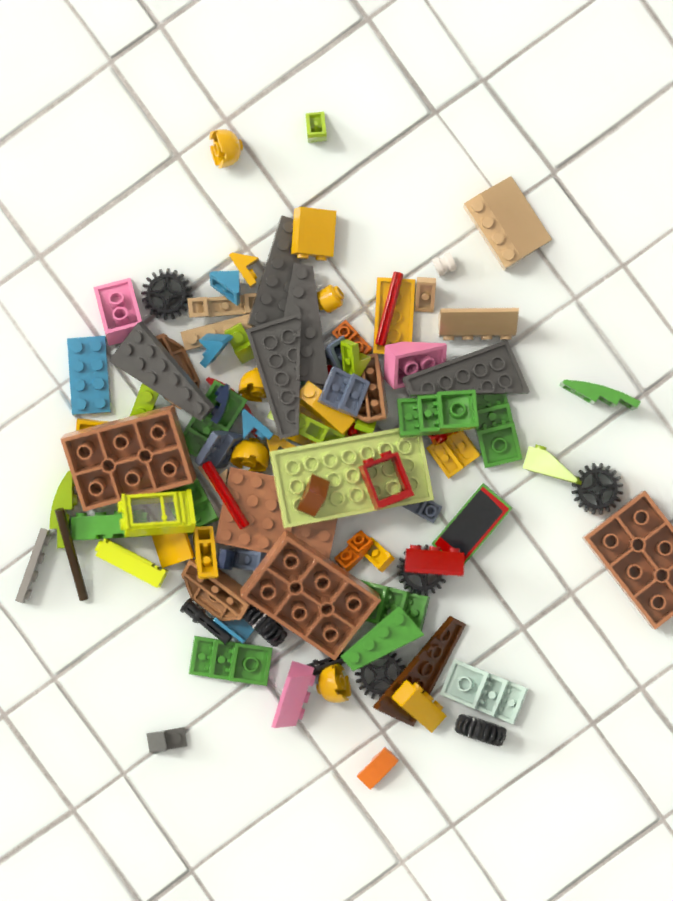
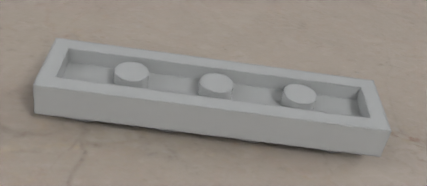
M40 528L15 599L17 602L25 603V600L29 601L32 594L30 589L31 583L36 581L39 573L36 571L37 566L42 564L45 553H42L44 546H48L51 540L50 530Z

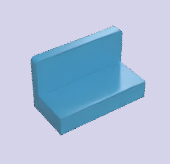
M217 617L213 619V621L242 644L254 631L244 618L231 621H220Z

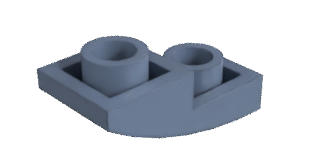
M432 500L402 506L433 524L442 509V506Z

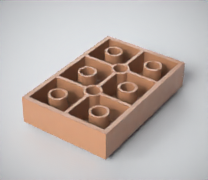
M175 405L66 433L60 439L83 512L115 504L121 501L122 494L157 493L191 484L197 478Z
M230 467L226 486L249 522V525L244 529H239L223 502L215 543L268 553L286 529L328 559L330 558L338 518L283 528L274 476Z
M644 490L588 532L582 539L650 627L656 630L673 616V526Z
M286 529L240 589L241 598L333 660L337 659L381 601L377 591Z

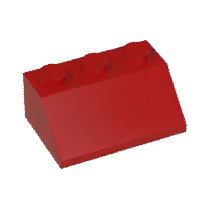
M410 545V549L406 548L404 572L464 576V553H461L459 548H449L448 551H441V547L429 546V550H421L422 546Z

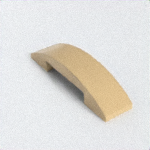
M256 293L240 295V304L238 306L225 296L187 298L189 318L250 314Z

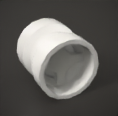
M450 252L444 254L443 259L438 257L432 259L439 277L445 275L448 272L447 270L451 272L457 270Z

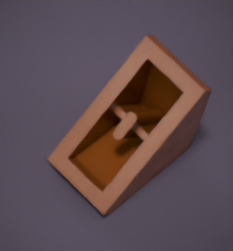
M311 474L297 510L315 517L326 499L330 481Z

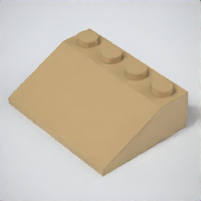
M512 176L481 192L463 205V208L503 270L511 267L552 240Z
M442 308L438 314L439 337H443V340L446 341L454 340V337H462V340H473V337H481V340H493V337H500V340H512V336H516L519 308Z

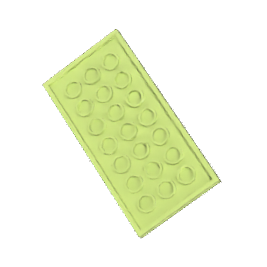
M399 428L270 451L283 528L377 511L374 509L358 466L364 465L362 461L373 457L374 460L381 458L380 454L389 450L392 453L398 452L414 496L378 510L434 500L422 436L400 438ZM391 459L367 468L379 500L403 491ZM311 474L330 481L326 499L315 517L297 510Z

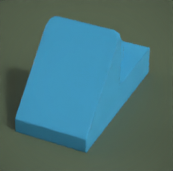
M208 333L199 339V342L207 349L202 354L204 358L200 364L206 368L213 363L232 340L233 336L230 334Z
M242 410L243 439L254 428L257 430L255 434L262 440L265 438L270 440L274 434L247 410Z

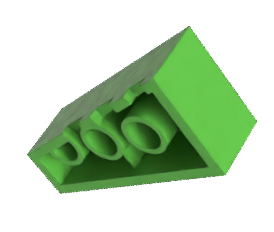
M133 510V524L150 522L149 513H145V510ZM114 511V515H106V512H95V516H87V513H76V517H71L73 540L130 537H125L124 530H120L122 513H118V511Z
M398 606L340 657L352 671H355L424 636V633L404 610Z

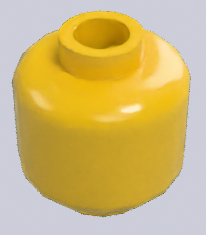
M328 285L317 292L320 311L324 310L327 313H331L343 305L345 297L337 285Z

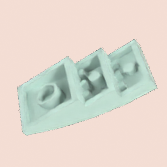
M454 659L440 695L508 723L515 724L528 688Z

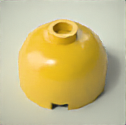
M219 129L211 131L209 140H213V145L210 146V151L215 165H219V169L233 165L238 161L243 150L241 139H238L236 134L230 130Z
M258 368L246 372L239 383L238 394H242V397L248 401L262 402L261 398H267Z
M249 438V440H243L234 447L230 462L240 469L246 466L250 467L248 471L264 472L269 464V451L264 444L260 443L259 439Z
M338 663L326 667L319 674L318 683L316 684L318 694H321L325 700L331 703L349 701L347 697L351 696L348 675L344 677L342 671L345 669Z

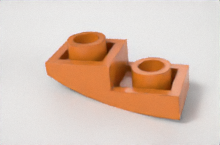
M346 320L331 332L336 339L344 336L345 339L358 343L361 353L368 355L373 350Z
M360 530L347 541L348 546L335 556L334 560L341 568L349 572L365 556L374 542Z
M384 747L358 773L357 778L371 790L396 765L399 759Z

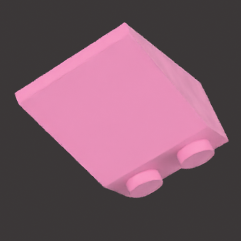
M131 278L93 287L109 346L122 343L136 324L142 322Z
M398 342L385 345L384 380L393 389L405 387L402 381L403 377L446 362L447 344Z

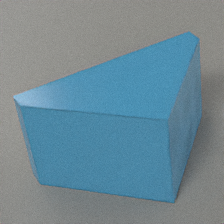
M212 271L209 273L210 286L238 306L240 304L239 271Z

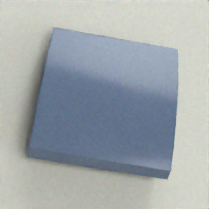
M335 366L331 367L318 402L339 412L357 417L370 382L356 374H349Z
M212 431L194 462L202 466L207 461H211L216 469L227 467L231 460L232 451L243 440V435L230 431Z

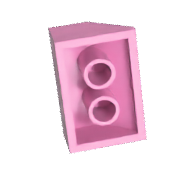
M292 661L271 727L296 726L298 719L302 720L305 712L302 705L303 702H308L311 692L307 690L309 686L313 687L316 675H313L314 667Z

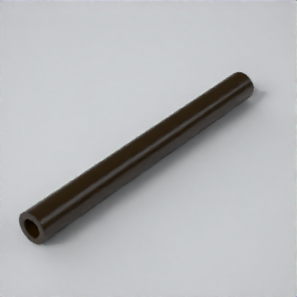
M58 508L55 510L75 587L79 601H84L89 597L64 508Z

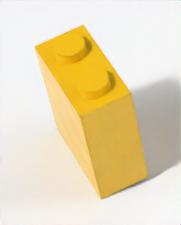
M308 207L295 208L291 254L297 255L299 259H309V256L315 257L317 261H327V258L333 257L337 211Z

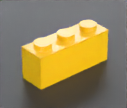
M406 680L391 698L432 733L447 717L441 711L444 707L436 700L432 702L434 698L426 691L422 694L423 689L416 682L412 685Z

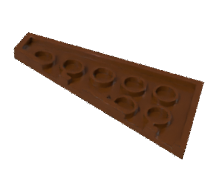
M449 616L372 708L414 727L417 720L391 697L406 680L412 685L416 682L423 689L422 694L426 691L430 695L466 624Z

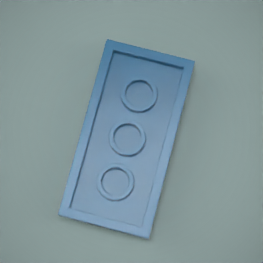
M106 336L67 338L72 415L111 412Z

